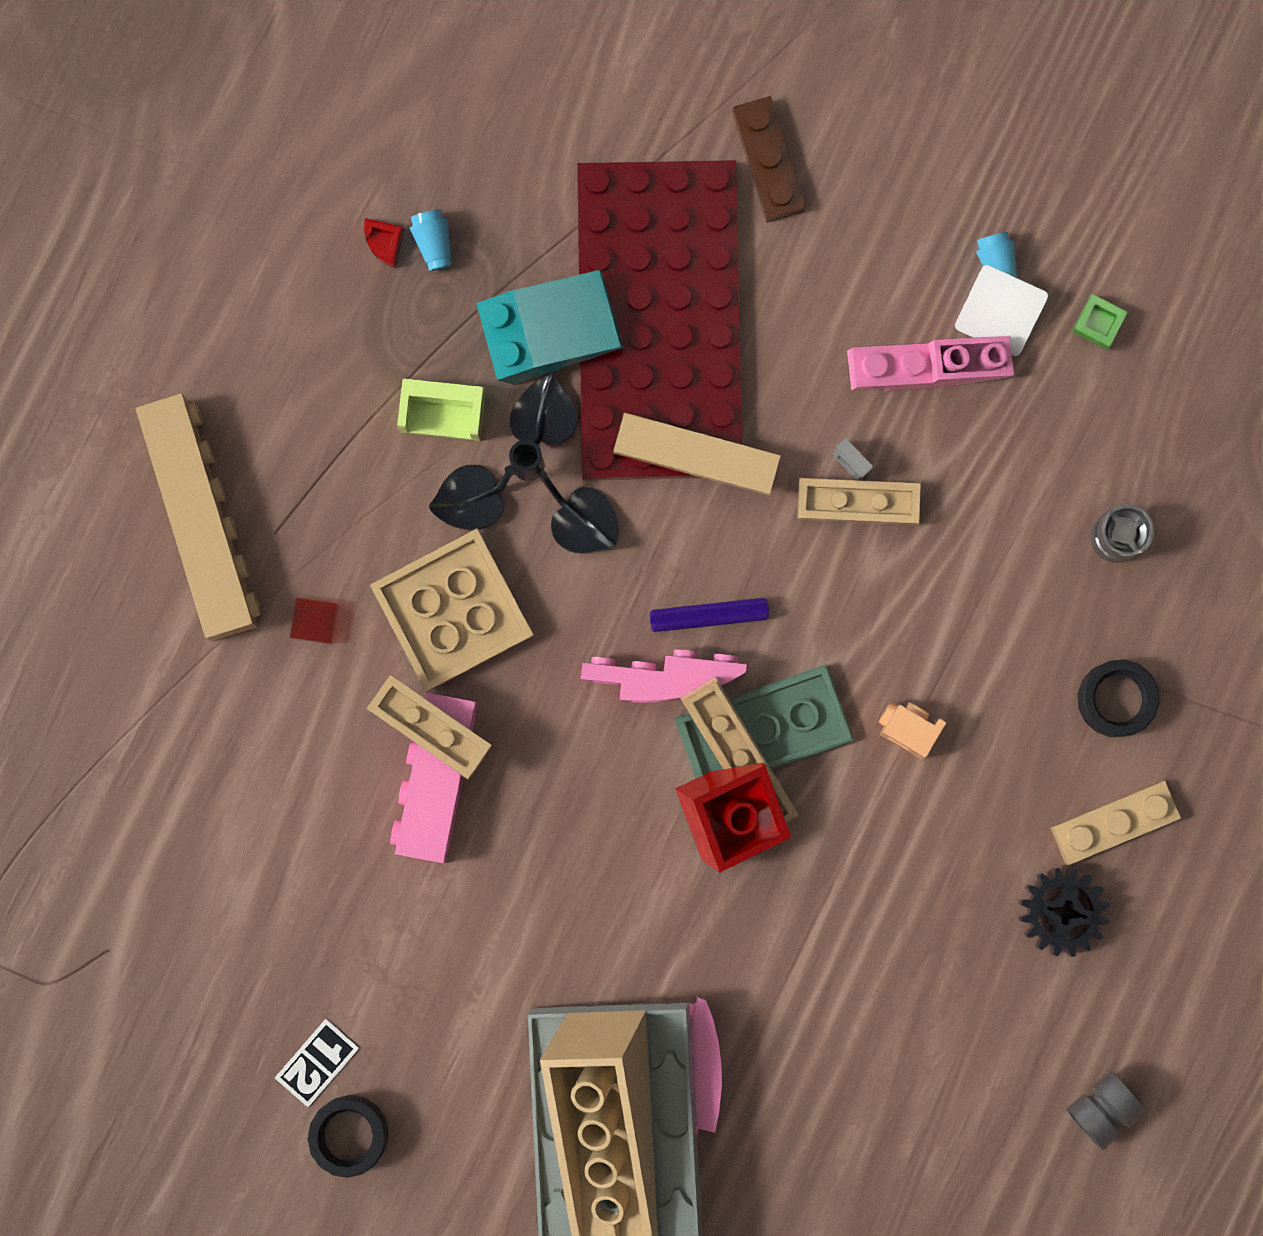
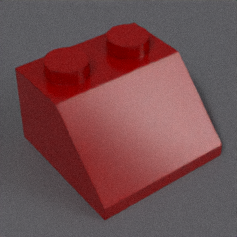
M763 763L710 771L675 788L701 860L719 873L791 838L766 765Z

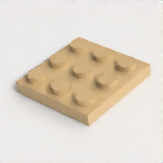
M478 529L370 584L426 693L534 637Z

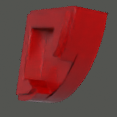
M365 218L364 234L370 250L382 263L395 268L405 232L404 227Z

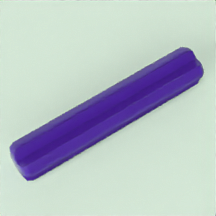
M757 598L655 609L650 612V624L652 631L661 632L762 621L769 618V605L767 599Z

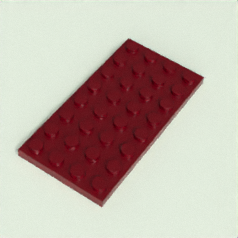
M736 160L577 163L579 275L598 270L602 271L623 345L621 349L580 362L582 480L701 478L617 455L613 451L624 413L742 445Z

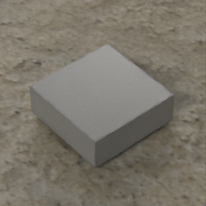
M847 438L843 439L832 453L837 462L857 481H862L873 469L870 462Z

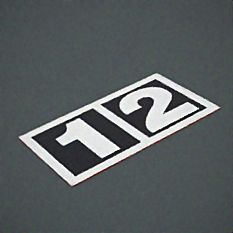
M325 1019L276 1075L275 1079L305 1106L309 1107L357 1052L359 1047Z

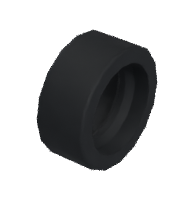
M1112 660L1091 669L1082 680L1077 694L1078 709L1085 723L1095 732L1108 737H1126L1144 730L1155 718L1160 704L1159 689L1153 676L1140 664L1128 660ZM1111 675L1129 677L1138 685L1141 691L1142 704L1140 710L1134 718L1126 722L1115 723L1105 719L1095 705L1094 695L1097 686L1103 679Z
M346 1095L334 1098L318 1110L310 1123L307 1140L310 1154L320 1168L331 1175L349 1178L362 1175L376 1165L387 1147L389 1131L386 1118L376 1104L365 1097ZM346 1111L355 1112L365 1117L371 1126L373 1134L372 1143L367 1153L359 1159L350 1161L342 1160L332 1155L326 1147L324 1139L325 1128L330 1119L338 1113Z

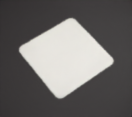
M985 265L982 267L957 318L955 328L973 338L1010 336L1012 356H1018L1047 301L1048 294L1042 289L994 267Z

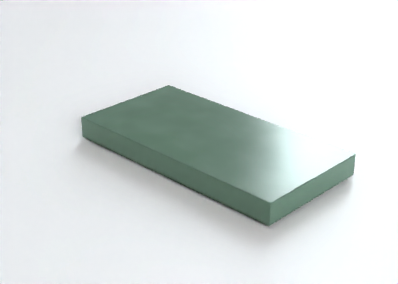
M827 664L729 698L771 770L854 741ZM690 713L675 717L674 720L695 779L710 771L722 770V766Z

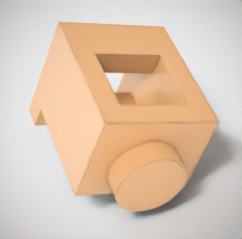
M890 701L878 723L884 726L879 735L918 758L923 759L927 757L946 722L936 719L933 723L927 721L930 715L923 709L911 703H908L905 708Z

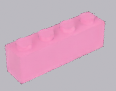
M427 693V701L473 732L478 707L476 702ZM411 740L406 764L413 765L409 781L403 780L401 784L398 804L404 805L402 820L394 821L390 844L396 845L395 854L446 863L464 776Z

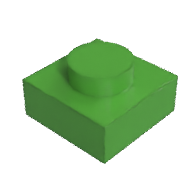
M1091 294L1071 332L1108 350L1128 312Z

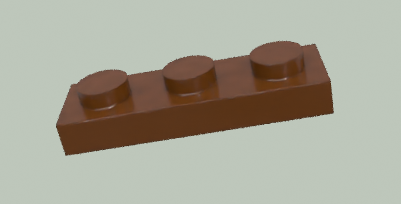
M771 96L734 106L732 113L766 223L804 212V201Z

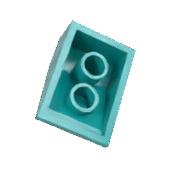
M600 270L512 290L476 303L497 380L515 385L623 348L604 277Z

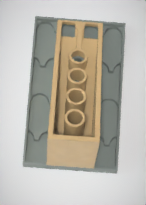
M689 1003L531 1008L528 1013L538 1236H703L701 1220L702 1200L696 1136L697 1116L693 1078L694 1058Z

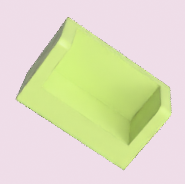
M403 379L397 427L401 433L480 441L486 395L484 388Z

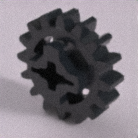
M1052 868L1051 879H1048L1043 873L1037 874V880L1040 885L1036 887L1027 884L1025 889L1031 894L1029 900H1019L1018 903L1027 908V914L1019 916V921L1030 923L1031 926L1024 935L1028 938L1038 936L1039 939L1035 947L1043 950L1050 944V952L1054 956H1059L1062 947L1065 948L1067 955L1070 957L1076 956V946L1078 945L1084 951L1091 950L1088 939L1092 937L1101 940L1103 936L1097 930L1099 924H1109L1108 919L1100 916V911L1107 909L1109 903L1100 902L1097 899L1104 891L1103 888L1099 886L1090 888L1089 885L1092 877L1087 874L1077 880V869L1073 868L1068 869L1065 877H1063L1060 868ZM1060 885L1056 895L1048 900L1041 899L1047 890ZM1077 890H1080L1086 897L1090 910L1084 909L1078 900L1079 891ZM1066 901V908L1074 913H1079L1080 917H1064L1062 920L1061 916L1047 910V907H1063ZM1038 914L1044 915L1049 923L1050 935L1041 927ZM1080 924H1086V927L1080 934L1067 939L1070 937L1072 929Z

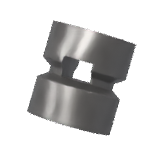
M1122 504L1112 508L1094 523L1091 530V543L1094 551L1102 559L1115 563H1122L1141 554L1150 546L1154 537V525L1150 515L1143 508L1133 504Z
M1110 1071L1092 1086L1093 1097L1083 1095L1066 1109L1079 1127L1102 1151L1117 1139L1119 1125L1130 1128L1146 1113V1110L1137 1098Z

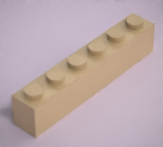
M180 393L136 407L137 416L205 638L213 642L259 627L256 617L261 615V609L255 593L248 594L244 578L250 577L249 570L243 554L236 555L232 540L238 539L236 527L231 516H224L220 502L226 501V495L220 479H213L209 464L215 462L208 440L201 441L197 426L203 425V421L196 402L190 403Z

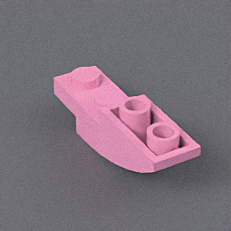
M1010 336L933 340L927 344L852 347L847 351L851 391L884 389V392L969 384L1014 376Z
M674 650V656H665L664 672L656 671L655 663L632 661V667L625 668L616 667V659L592 657L591 664L582 663L581 681L621 686L620 702H668L681 700L682 696L714 677L723 687L744 676L747 664H738L739 657L733 655L714 654V661L698 659V652Z
M698 995L695 1004L689 1003L694 1058L693 1078L697 1116L696 1136L699 1129L715 1133L722 1089L721 1056L714 1020L705 997Z

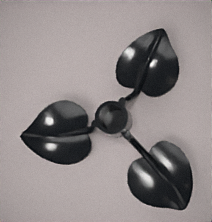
M552 373L533 383L520 396L512 409L510 427L513 436L519 441L510 449L509 460L511 465L505 467V473L499 484L495 486L493 475L484 467L465 465L448 475L437 495L429 504L432 514L452 527L463 530L485 529L502 516L504 505L498 493L505 489L512 475H516L524 481H532L539 478L557 503L563 507L557 510L551 519L552 535L563 549L579 554L610 550L616 546L619 535L616 514L604 495L594 489L582 487L576 489L567 502L549 479L546 471H544L545 462L540 449L541 442L548 446L560 445L572 436L577 426V412L573 401Z

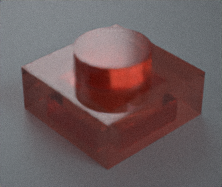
M296 598L290 638L332 645L338 605Z

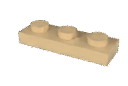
M799 478L797 520L918 525L921 483Z
M389 675L366 708L468 780L492 748V745L391 675Z
M1160 781L1054 825L1050 829L1065 864L1070 865L1179 820L1181 817L1166 782Z

